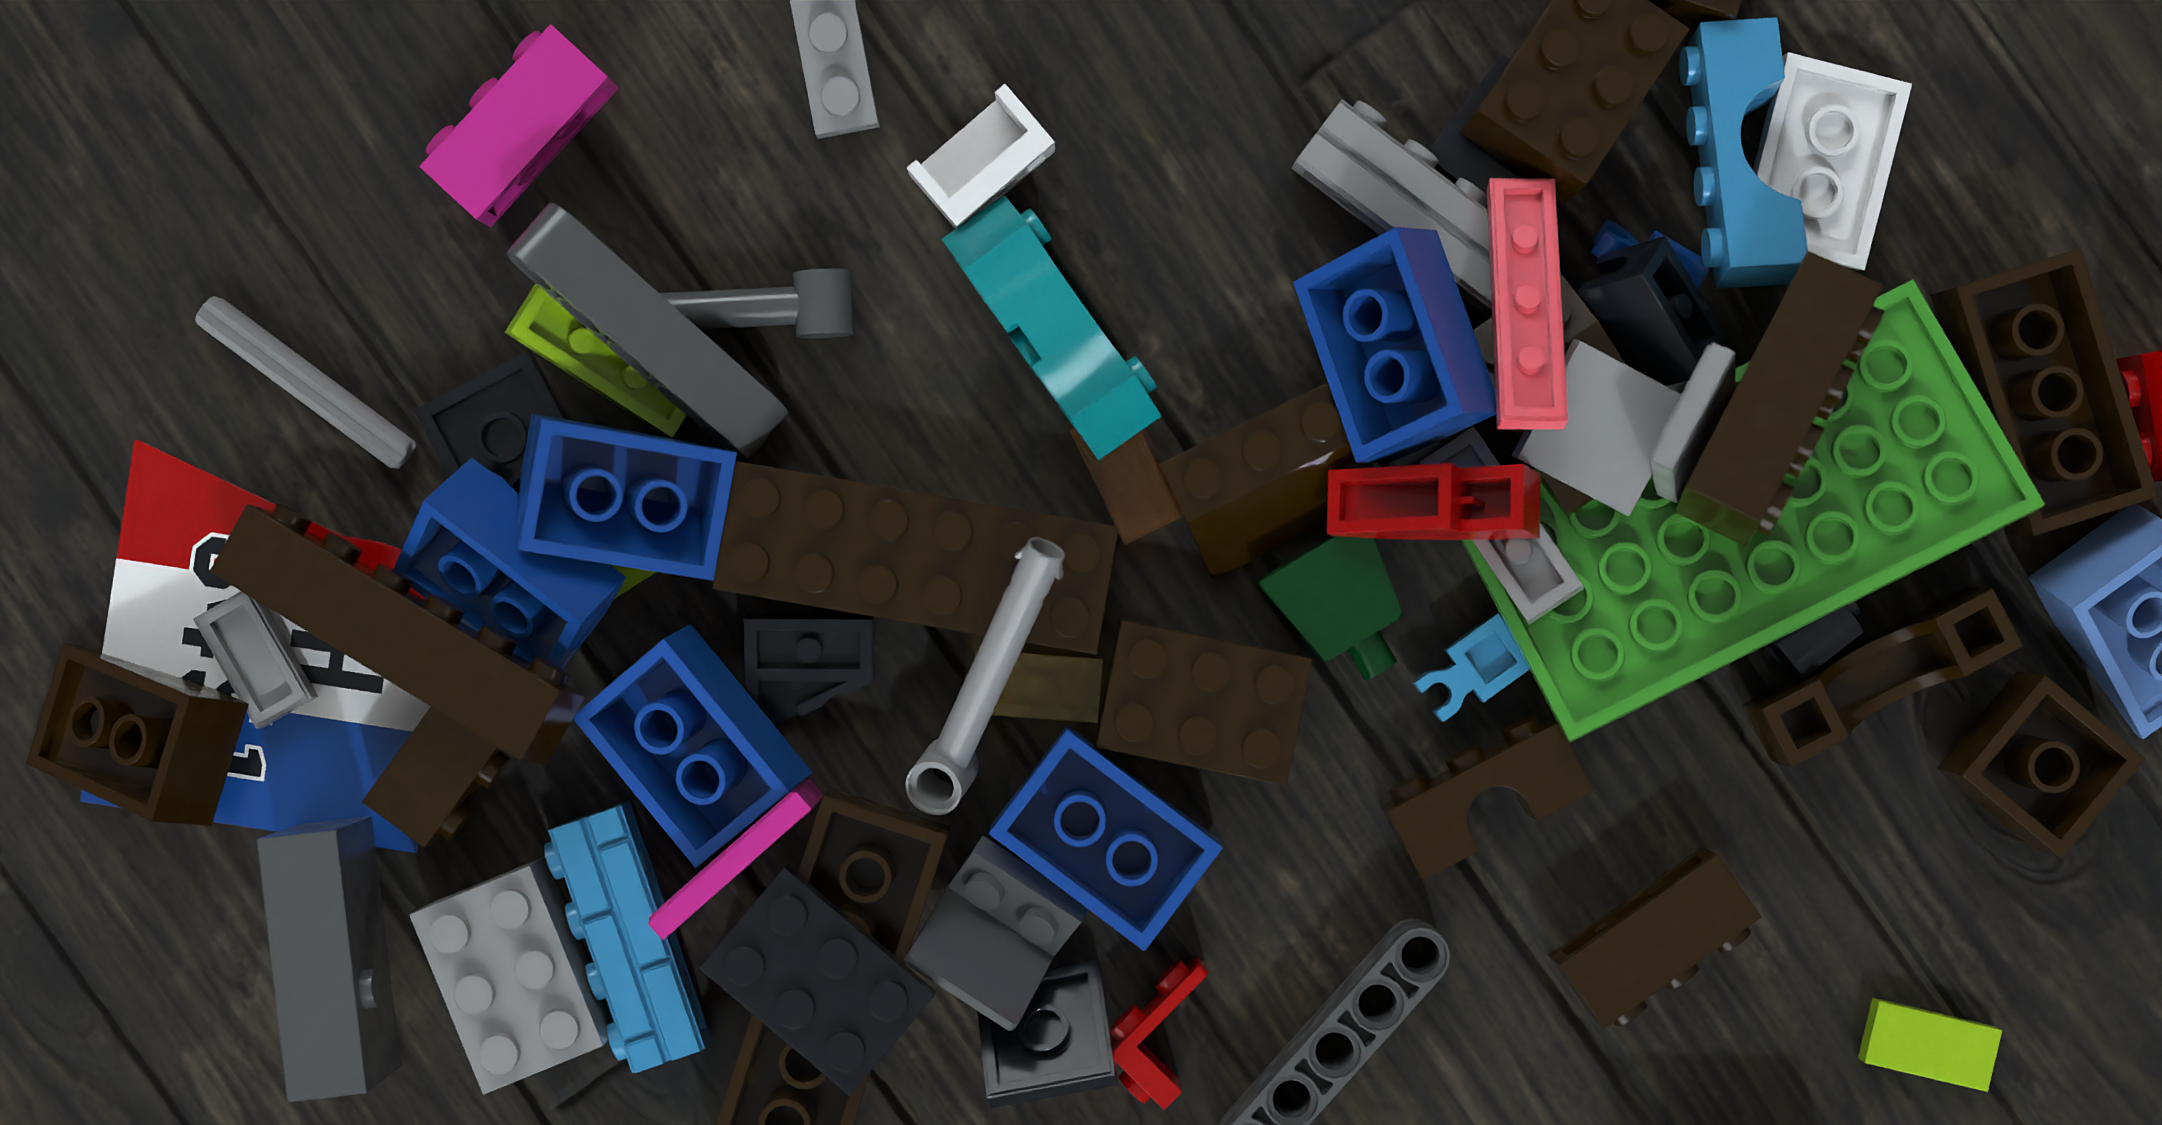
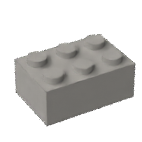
M546 857L434 901L409 915L483 1095L602 1047L609 1040L607 1025L613 1022L605 1000H597L592 993L586 974V965L589 961L580 940H576L570 930L565 913V903L555 878L549 869Z

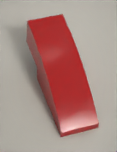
M1453 463L1328 470L1327 534L1338 537L1411 540L1540 538V473L1525 464L1460 468Z

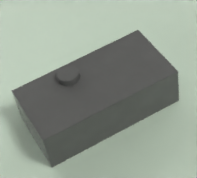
M372 816L294 825L257 839L287 1102L365 1094L401 1067Z

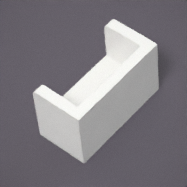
M1003 84L995 91L996 100L928 159L922 164L915 160L907 167L910 177L955 229L1009 192L1055 152V141L1006 84Z

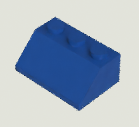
M531 413L520 475L517 549L714 581L737 453L714 445Z
M471 457L423 501L394 569L414 581L411 588L425 599H428L430 594H434L463 609L466 613L461 622L479 632L482 625H486L515 640L518 644L513 653L532 663L535 656L563 669L606 614L626 577L611 564L518 550L519 493L512 489L501 476L492 473Z

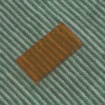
M1074 428L1070 430L1115 526L1119 527L1118 533L1124 545L1182 517L1141 431L1098 461Z

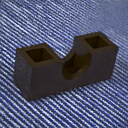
M1536 715L1528 716L1502 730L1501 733L1505 740L1485 751H1482L1479 744L1470 746L1446 759L1445 763L1448 770L1426 781L1423 774H1417L1389 789L1392 799L1379 806L1409 864L1419 878L1425 880L1480 851L1470 833L1467 816L1472 801L1478 794L1488 788H1510L1518 798L1525 814L1536 821L1594 792L1558 722L1548 718L1539 722Z

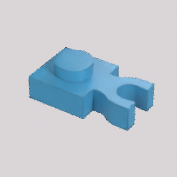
M1493 613L1443 649L1452 664L1445 669L1426 671L1414 679L1412 683L1418 692L1421 693L1434 683H1443L1447 687L1448 698L1446 702L1432 710L1439 721L1444 722L1460 709L1464 697L1470 691H1473L1480 701L1485 702L1530 669L1499 613Z

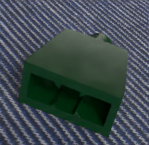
M1329 536L1255 581L1262 593L1320 660L1327 662L1347 650L1364 680L1377 676L1397 663V659L1379 630L1398 620L1403 614L1374 538Z

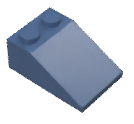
M2134 504L2123 508L2029 576V579L2053 623L2134 733L2141 739H2144L2162 726V519L2142 506Z

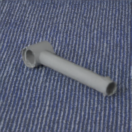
M1030 538L1026 546L1015 553L1014 557L1020 560L1012 575L1011 583L1006 588L938 739L928 746L907 775L905 782L907 796L912 804L924 813L943 815L952 811L978 774L979 762L975 753L978 743L1040 612L1044 598L1048 594L1054 579L1057 578L1059 580L1064 575L1063 560L1065 553L1060 547L1048 540ZM932 768H937L947 773L953 783L939 779Z

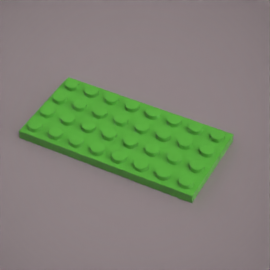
M1914 280L1876 298L1873 306L1884 310V315L1857 363L1855 364L1845 359L1843 364L1855 369L1828 420L1825 421L1817 416L1815 417L1813 423L1825 429L1798 478L1786 473L1782 482L1793 486L1794 490L1768 536L1756 531L1747 547L1675 513L1678 504L1656 494L1653 475H1651L1630 516L1622 514L1593 499L1567 517L1540 482V523L1574 571L1584 589L1531 624H1528L1473 541L1461 540L1568 743L2039 510L2045 505ZM1750 362L1735 369L1736 388Z

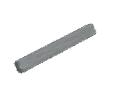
M212 296L200 308L195 317L197 325L388 467L399 469L411 457L416 448L413 439L226 300Z

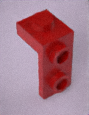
M1198 955L1187 965L1181 959L1175 961L1155 982L1154 987L1159 993L1142 1010L1136 1004L1129 1007L1110 1028L1111 1035L1114 1037L1112 1044L1115 1062L1123 1069L1118 1076L1119 1080L1141 1103L1145 1104L1152 1098L1163 1110L1182 1093L1180 1079L1142 1041L1209 974L1206 963Z

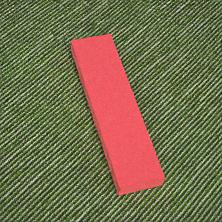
M1490 178L1486 190L1497 429H1564L1568 422L1555 179Z

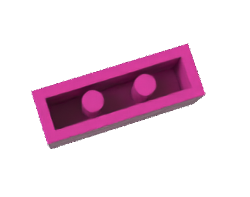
M551 24L543 33L540 31L532 32L518 45L512 57L516 62L499 80L491 78L479 87L469 102L472 110L456 127L448 125L433 137L426 148V153L429 156L419 166L476 220L489 227L495 224L619 89L607 75Z

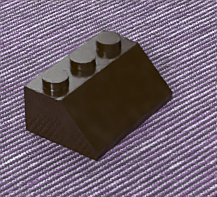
M1327 382L1160 463L1157 467L1211 578L1215 579L1326 525L1328 470L1373 468L1372 462L1356 463L1329 383Z

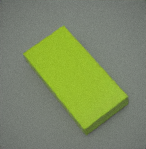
M1872 997L1858 1059L1867 1064L1988 1092L2003 1030L1992 1025Z

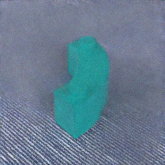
M1003 195L941 239L1007 333H1010L1008 337L1035 375L1039 377L1061 411L1098 461L1161 417L1160 412L1148 395V393L1157 388L1152 377L1136 356L1126 362L1081 303L1043 246L1052 239L1030 208L1020 214L1006 196Z

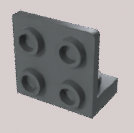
M982 836L952 877L904 961L908 966L1006 1030L1012 1031L1024 1015L1054 956L1080 925L1088 909L1043 874L990 839Z

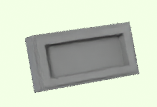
M241 591L193 619L239 700L249 703L247 714L256 729L268 726L318 697L265 605Z

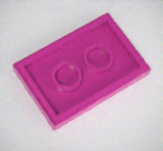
M804 779L648 918L650 921L647 924L664 940L807 814L823 797L820 790L810 779L808 781Z

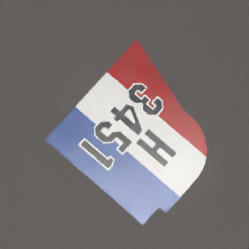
M134 440L102 653L208 686L239 699L193 619L241 592L209 571L246 505L250 504L273 511L276 504L142 441ZM312 522L308 528L310 532L322 539L326 537L327 533H331L356 545L363 551L358 560L374 570L378 563L394 569L402 551L385 543L342 536L315 522ZM410 588L409 591L413 592L414 594L418 595L419 597L427 601V599H425L422 595L416 592L413 588ZM268 608L318 697L261 729L255 728L246 712L213 822L278 832L299 824L372 816L375 847L417 853L418 843L363 804L362 801L431 706ZM81 790L80 802L119 807Z

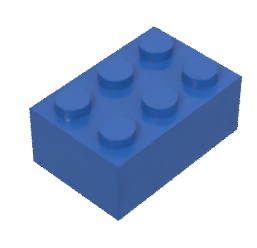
M1395 227L1293 282L1356 463L1399 460L1497 414L1496 391L1437 230Z
M691 624L662 639L578 711L573 718L695 868L812 773L811 769Z
M1068 724L991 824L989 834L1143 951L1148 948L1223 849L1219 838L1100 748H1097L1096 745Z

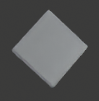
M1573 339L1564 356L1568 422L1565 428L1525 429L1511 456L1622 514L1630 516L1652 475L1649 456L1675 409L1681 394L1584 342Z
M1715 343L1707 346L1649 456L1656 494L1678 504L1695 467L1736 390L1734 351Z

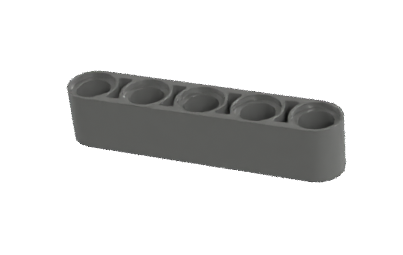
M549 203L507 251L506 255L527 277L723 448L736 452V457L740 460L749 462L788 414L787 409L773 394L585 226L556 204Z
M1410 918L1402 920L1393 926L1230 1107L1218 1125H1310L1442 978L1449 967L1450 961L1448 944L1432 925L1420 919ZM1419 936L1429 938L1432 942V953L1426 962L1418 966H1409L1402 962V949L1406 942ZM1376 984L1388 987L1390 990V1000L1384 1009L1376 1013H1367L1359 1009V997L1363 990ZM1336 1032L1348 1037L1347 1049L1339 1058L1326 1060L1316 1055V1045L1324 1035ZM1285 1081H1299L1306 1086L1305 1096L1295 1106L1284 1107L1273 1101L1275 1089Z

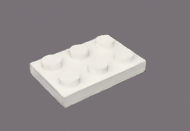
M1788 52L1782 56L1785 79L1770 101L1753 172L1766 185L1777 192L1801 200L1808 251L1858 273L1865 270L1912 84Z

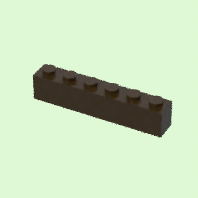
M277 503L273 511L250 504L246 505L212 565L210 573L523 762L548 764L585 698L584 694L566 684L571 676L567 671L535 656L532 663L513 653L518 644L515 640L486 625H482L479 632L461 622L466 613L463 609L437 595L430 594L427 601L409 591L414 581L403 573L381 563H378L375 570L358 560L363 551L349 541L331 533H327L324 539L320 538L308 530L312 520L302 513L281 503Z

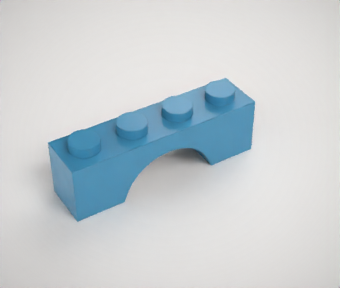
M1775 17L1700 22L1688 46L1681 48L1679 74L1682 85H1690L1693 107H1689L1687 112L1686 131L1689 144L1691 146L1698 145L1700 167L1696 168L1694 174V196L1697 206H1705L1708 228L1703 230L1701 237L1703 264L1706 268L1713 267L1715 289L1791 284L1808 251L1802 202L1799 199L1777 192L1759 179L1749 166L1741 144L1743 118L1752 111L1768 104L1785 79L1778 19Z

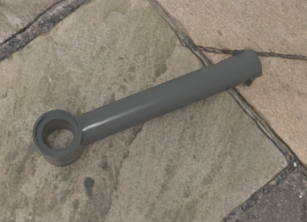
M848 269L793 272V286L660 293L699 329L796 325L797 338H836L854 335L851 272Z

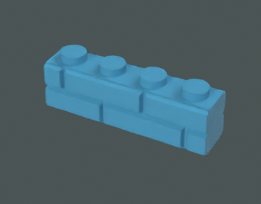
M624 801L563 822L549 829L548 832L552 841L544 845L546 861L556 880L565 878L573 901L565 905L566 918L575 939L585 938L593 962L586 965V974L595 998L597 1000L606 998L614 1022L607 1025V1035L617 1060L620 1061L627 1058L631 1072L638 1073L664 1064L667 1061H673L705 1049L712 1040V1036L676 932L674 930L662 940L647 924L650 921L648 918L665 903L631 801Z

